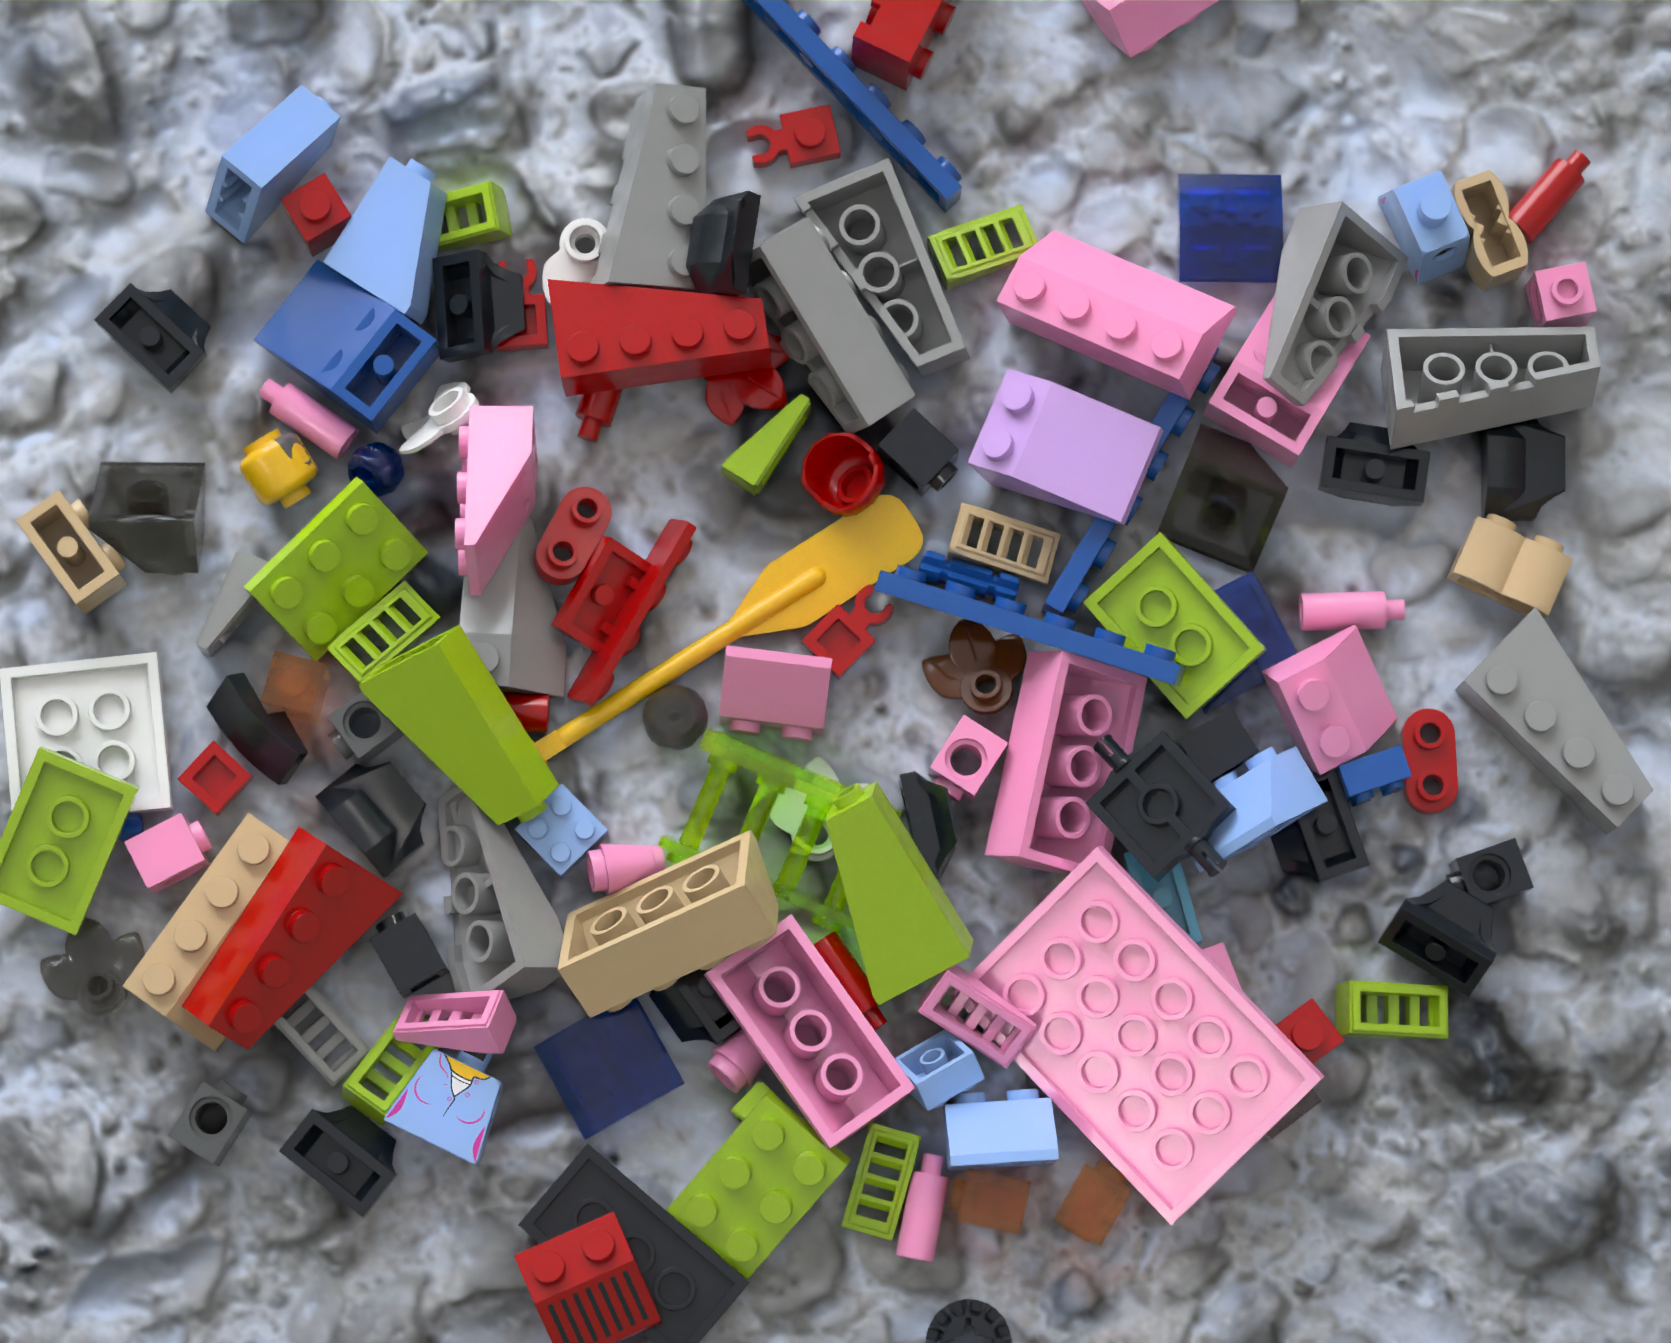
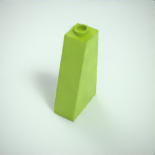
M460 624L383 663L358 685L363 694L498 826L518 817L521 823L527 822L548 807L545 799L559 784Z
M875 781L864 788L859 783H856L836 794L832 799L834 804L830 807L826 825L872 996L879 1006L969 958L974 939L880 785Z

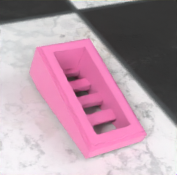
M954 965L937 974L919 1000L918 1012L1006 1069L1036 1028V1023L958 965ZM953 986L959 991L947 1007L940 1001L949 988ZM971 998L977 1004L964 1020L958 1014L968 999ZM990 1010L996 1015L984 1032L981 1033L976 1029V1026L986 1012ZM1007 1021L1014 1027L999 1047L993 1042V1039Z
M504 990L409 995L393 1035L397 1041L476 1053L503 1054L516 1024V1014ZM425 1015H430L428 1022H423Z

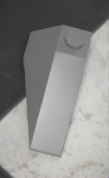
M1343 201L1299 208L1281 251L1263 379L1296 406H1304L1337 367L1338 356L1348 344L1357 343L1365 333L1363 326L1374 313L1382 312L1391 302L1409 258Z
M530 514L481 596H470L468 576H464L460 626L502 693L550 695V698L564 699L567 645L564 634L551 626L558 612L550 583L544 581L538 575L534 566V553L538 540Z
M455 785L437 799L441 861L450 867L451 896L444 897L445 914H453L455 945L447 946V960L455 991L457 993L504 990L508 1000L540 991L561 977L558 971L563 932L559 919L504 823L498 826Z

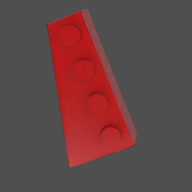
M872 0L870 5L872 7L867 16L866 23L860 21L853 34L851 60L854 65L873 76L907 91L913 77L922 80L931 63L934 52L929 50L928 47L935 33L944 35L953 19L956 7L950 5L952 0Z
M547 279L560 377L565 397L772 368L763 301L760 298Z
M298 827L182 1007L210 1028L248 1050L403 893Z

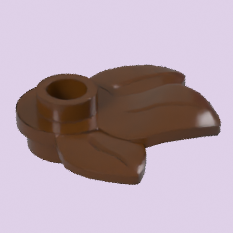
M961 619L955 625L950 635L948 645L950 654L924 659L922 661L923 673L932 689L941 697L962 699L967 708L977 714H996L1002 711L1011 701L1013 695L1012 682L1025 669L1027 660L1025 645L1021 637L1015 634H1009L995 641L991 632L983 624ZM983 682H992L996 685L995 689L990 693H981L977 690L979 684Z

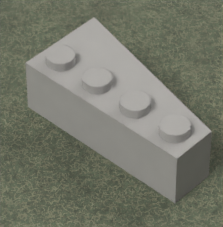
M656 83L639 96L635 102L621 159L623 166L618 184L613 190L610 203L612 210L607 230L602 235L598 251L600 259L596 275L592 277L591 283L697 293L686 268L693 217L706 207V88Z
M889 158L793 197L804 217L808 216L813 225L823 231L828 239L831 254L842 269L851 277L856 288L922 378L971 359Z
M807 216L753 247L747 287L754 295L751 298L762 299L764 314L772 318L781 330V341L779 344L789 358H793L796 362L806 364L812 372L808 375V383L845 432L854 433L869 427L915 397L916 394L910 386V376L902 363L893 358L884 343L883 331L880 325L872 316L867 315L858 300L853 280L846 272L840 270L831 255L827 237L819 227L813 225Z
M1595 326L1387 329L1380 370L1390 450L1592 407L1601 368Z
M1536 607L1455 689L1461 697L1606 835L1618 828L1653 791L1648 780Z

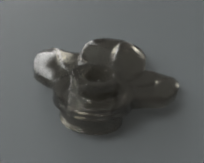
M85 917L77 935L68 933L65 943L66 954L42 959L40 962V972L48 989L57 998L76 1000L79 1006L92 1016L103 1017L112 1015L125 1004L128 990L123 987V984L144 957V945L138 932L127 933L113 940L110 933L101 923ZM108 982L107 990L103 994L93 995V989L99 983Z

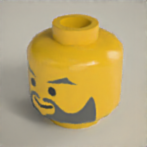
M277 428L242 449L246 457L240 463V472L261 504L272 505L280 501L286 509L312 493L307 484L316 477L318 468L297 434L292 432L281 434Z

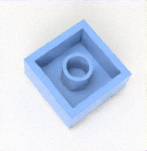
M561 784L545 799L548 807L531 820L520 823L515 828V831L563 879L586 857V852L593 850L609 832Z
M945 1029L894 1058L915 1087L910 1094L927 1111L943 1106L950 1098L961 1092L971 1090L976 1083L985 1079L974 1052L958 1037Z

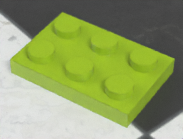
M355 477L243 587L294 641L317 662L328 651L326 648L338 636L368 612L429 552L362 480Z
M1159 532L1083 601L1084 605L1107 631L1126 636L1124 647L1144 653L1146 643L1177 652L1174 663L1186 666L1180 687L1157 679H1150L1187 720H1190L1267 650L1162 532Z
M42 746L39 747L0 839V904L68 933L77 935L140 787Z
M769 1090L673 1200L666 1211L743 1277L748 1279L842 1173L851 1159L836 1146L828 1150L812 1126Z

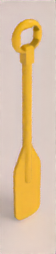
M879 495L874 504L858 515L840 518L771 562L761 572L730 620L539 741L535 742L532 740L548 766L547 760L740 637L798 629L810 625L829 613L837 604L841 605L857 595L863 587L876 583L881 570L892 573L897 569L898 565L903 566L912 560L920 552L923 545V535L920 527L906 505L899 498L892 495Z

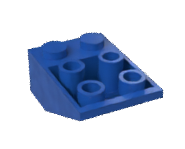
M318 259L254 338L258 345L376 434H378L439 357V346L435 338L398 310Z

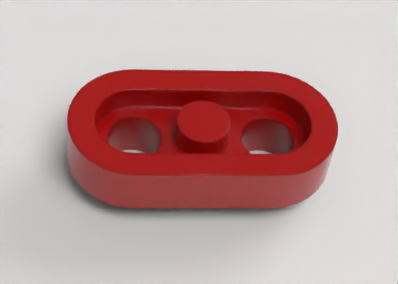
M578 487L564 496L534 553L535 569L544 581L557 586L568 585L575 582L586 567L595 548L603 537L612 516L610 502L602 492L591 487ZM588 505L594 510L595 515L591 518L582 517L578 513L577 507ZM564 548L569 551L571 559L567 561L558 560L554 556L553 550Z
M1429 708L1421 709L1414 712L1404 722L1400 732V745L1412 774L1405 782L1406 786L1403 787V794L1406 802L1413 810L1425 815H1434L1448 808L1455 800L1458 792L1455 730L1451 720L1441 711ZM1427 725L1434 727L1438 733L1437 741L1435 743L1423 741L1420 736L1421 727ZM1432 777L1439 781L1441 790L1438 795H1429L1425 792L1423 788L1425 778Z

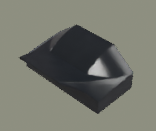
M745 191L715 199L693 217L686 268L697 293L727 296L746 294L761 195Z
M478 249L433 258L440 360L452 363L491 354L501 342L526 329L523 277L521 274L507 270L494 263L486 252Z
M130 283L94 319L96 324L131 359L171 394L207 356L204 344L211 326L171 289L160 292H145Z
M1537 419L1481 430V517L1486 519L1488 514H1495L1510 521H1534L1544 504L1553 497L1565 492V436L1541 426Z
M1350 422L1337 437L1327 436L1318 490L1344 499L1376 504L1421 506L1424 502L1431 452L1417 450L1414 445L1390 450L1388 428Z
M390 761L370 767L356 763L315 796L384 878L425 845L420 827L422 815L427 804Z
M1335 768L1322 775L1316 772L1312 773L1328 801L1270 837L1282 871L1309 875L1318 883L1370 865Z
M916 771L900 774L899 785L910 836L936 879H941L956 850L955 845L959 840L948 788L928 781Z
M1445 880L1419 897L1405 898L1383 930L1378 943L1469 997L1497 955L1492 941L1494 909L1448 880Z
M698 969L680 977L669 988L662 991L652 990L649 995L681 1042L708 1040L718 1045L741 1029L739 1023L704 974L709 970Z
M352 1105L328 1113L312 1109L279 1150L280 1153L363 1218L397 1176L392 1165L396 1139Z

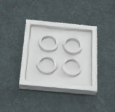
M157 652L0 669L11 810L15 806L38 748L41 746L140 787L129 813L136 812L140 814L174 810L160 655Z

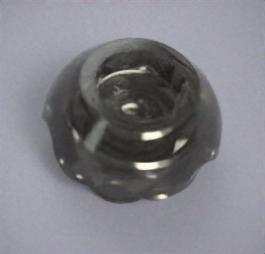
M668 685L658 689L650 696L643 709L642 719L646 733L652 742L661 747L675 750L687 749L705 733L708 726V712L704 700L696 691L686 686ZM673 712L680 714L678 721L671 720L670 715Z

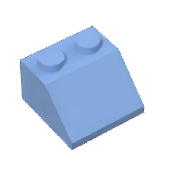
M1296 746L1279 754H1276L1273 747H1270L1245 762L1249 771L1238 778L1235 771H1232L1213 782L1236 808L1213 830L1208 840L1209 844L1223 859H1231L1255 847L1328 801ZM1207 856V859L1213 864V866H1216V864ZM1195 860V866L1199 873L1205 871Z
M1038 1089L1006 1091L1007 1101L986 1102L984 1092L962 1093L954 1096V1104H945L943 1106L947 1171L1053 1165L1059 1160L1051 1098H1039Z

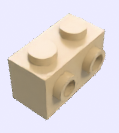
M58 490L16 520L64 589L85 615L128 585L119 573V571L127 566L109 540L100 546L89 530L96 526L97 523L79 499L70 504Z

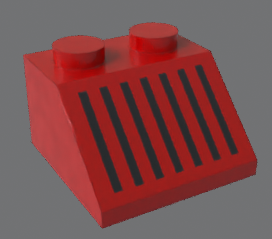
M614 1211L514 1255L552 1343H618L662 1323Z

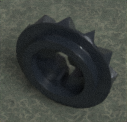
M973 1299L955 1301L942 1308L932 1319L926 1336V1343L953 1341L954 1338L963 1335V1327H966L965 1318H970V1327H973V1332L976 1336H983L984 1339L992 1338V1343H1012L1010 1330L1005 1318L988 1303Z

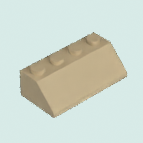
M249 812L123 984L125 989L215 1052H217L227 1037L207 1026L184 1009L182 1005L289 842Z
M752 831L744 832L567 914L558 971L589 1018L605 1011H618L640 995L651 990H665L682 976L698 969L709 970L714 968L725 957L745 948H758L768 942L773 935H776L779 905L757 840Z

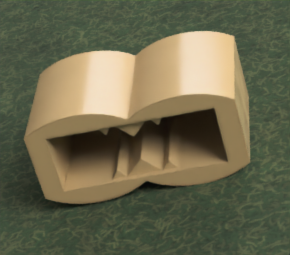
M1490 170L1456 181L1450 191L1470 235L1465 264L1472 280L1482 291L1518 280L1528 264V248L1521 230L1508 217L1509 201L1501 181Z
M1488 514L1485 519L1477 516L1469 526L1447 579L1526 616L1536 607L1545 619L1549 616L1573 559L1562 553L1564 546L1550 538L1536 535L1534 540L1518 534L1515 532L1516 524L1504 517Z

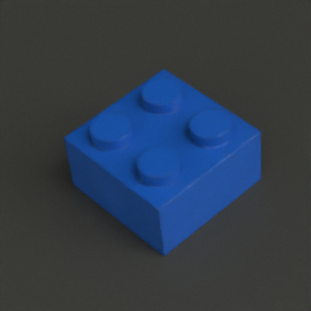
M1401 745L1339 765L1336 768L1348 803H1351L1352 807L1371 801L1370 799L1375 797L1374 794L1381 792L1382 796L1385 797L1401 791V788L1406 786L1405 782L1412 776Z

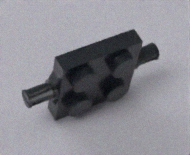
M1163 730L1144 748L1129 755L1110 734L1103 736L1101 740L1109 747L1113 755L1097 741L1093 748L1094 751L1113 770L1110 772L1104 786L1086 804L1147 872L1159 882L1180 861L1192 856L1208 873L1209 877L1219 874L1220 872L1207 859V856L1222 870L1227 865V861L1209 844L1208 840L1213 830L1236 809L1233 804Z

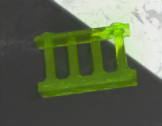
M708 728L699 749L710 753L707 762L711 766L680 839L668 834L661 836L658 846L669 850L666 859L677 864L705 851L699 848L728 777L730 773L736 774L738 767L742 766L758 773L755 783L759 784V788L739 835L751 830L757 843L779 793L785 794L787 787H791L807 794L804 804L808 805L778 878L777 880L770 878L775 896L813 912L814 915L811 921L828 930L840 933L843 925L853 929L854 925L851 914L844 910L847 899L839 869L825 901L796 889L830 807L834 804L832 801L833 797L849 786L721 731ZM892 805L901 819L904 810Z

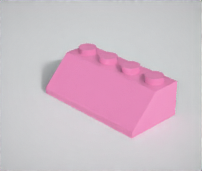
M1055 230L1020 255L996 300L1009 323L1188 400L1191 399L1237 311L1233 305Z
M1063 650L1028 652L985 856L1026 868L1069 875L1097 846L1101 845L1111 855L1115 835L1087 806L1086 802L1104 786L1113 769L1093 748L1098 741L1113 755V752L1101 740L1103 736L1110 734L1128 755L1132 753L1148 677Z
M792 914L777 924L776 935H773L764 945L755 949H742L704 974L828 1150L876 1120L903 1101L915 1089L912 1082Z

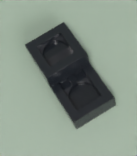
M244 672L225 677L206 706L225 736L254 767L277 785L287 784L308 754L285 711L267 714Z

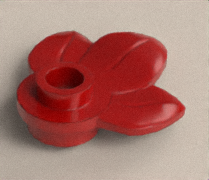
M767 332L772 368L703 377L707 381L705 401L710 412L717 419L729 426H733L741 416L744 405L763 411L779 410L786 406L785 386L776 368L783 365L790 358L779 344L781 341L779 336Z

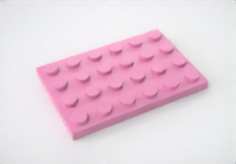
M1101 845L1097 846L970 973L1036 1023L1035 1030L1013 1060L1170 1225L1174 1224L1325 1077ZM955 988L950 994L955 997L959 990ZM969 998L963 1008L970 1013L977 1002ZM988 1010L979 1022V1025L985 1030L996 1014ZM1006 1021L994 1040L1001 1046L1014 1026Z

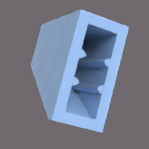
M303 85L299 86L221 156L205 212L243 244L246 243L281 204L280 199L294 189L332 145L341 116L333 110L326 100L315 96Z
M389 157L323 263L422 325L428 313L434 277L433 258H437L447 194L432 184L437 174L411 158L408 164L404 166Z

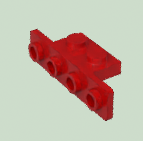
M670 519L646 560L611 537L603 536L586 567L578 577L551 624L552 627L591 651L589 658L567 694L569 699L576 703L593 706L596 701L601 700L608 693L614 682V674H612L621 657L630 653L637 644L641 633L638 628L648 611L655 609L662 601L667 589L665 582L674 566L680 565L690 553L693 545L691 537L696 530V526L688 521Z

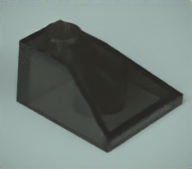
M1201 423L1156 535L1162 532L1172 543L1252 574L1285 499L1288 487L1249 442Z
M101 462L88 519L89 530L145 573H164L171 576L199 573L204 545L205 463Z

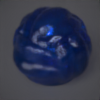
M373 442L357 448L348 462L350 481L358 477L377 497L394 492L405 475L401 456L391 446L382 442Z

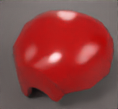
M850 432L829 433L813 443L803 459L801 481L804 489L826 511L835 516H855L874 504L885 486L884 463L874 448L859 436Z

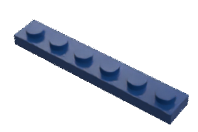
M742 0L945 213L960 200L962 186L958 182L962 178L957 169L943 156L937 160L923 146L926 143V139L919 129L907 119L901 123L888 110L891 103L886 95L873 83L865 86L853 73L856 70L853 61L842 49L835 46L831 50L819 38L818 35L821 33L819 26L805 11L800 10L796 13L784 0Z
M1217 347L1196 390L1204 394L1207 393L1221 369L1220 366L1213 363L1219 352V347ZM1169 392L1152 421V424L1164 430L1145 475L1146 478L1153 482L1169 457V454L1161 450L1168 437L1172 433L1180 438L1195 413L1193 409L1187 407L1190 400ZM1138 495L1125 523L1127 526L1143 500ZM1097 517L1094 518L1045 600L1042 612L1046 614L1047 611L1060 616L1064 614L1066 609L1074 614L1077 612L1091 588L1083 583L1084 578L1092 565L1099 569L1103 568L1117 542L1109 538L1117 523Z
M902 565L897 566L895 574L883 570L880 571L875 587L876 591L1179 687L1181 685L1186 666L1174 663L1177 652L1146 643L1144 653L1124 647L1126 636L1096 627L1094 636L1091 637L1074 631L1076 620L1047 611L1044 621L1024 615L1027 606L1025 604L997 596L993 606L974 600L977 589L947 580L944 590L925 584L927 573Z

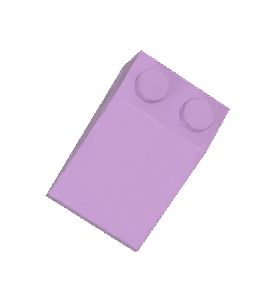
M1007 369L970 455L968 464L991 485L1124 526L1164 430L1157 425L1052 381Z

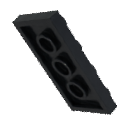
M587 1143L518 1226L541 1244L614 1211L662 1320V1323L642 1331V1333L654 1343H700L750 1282Z

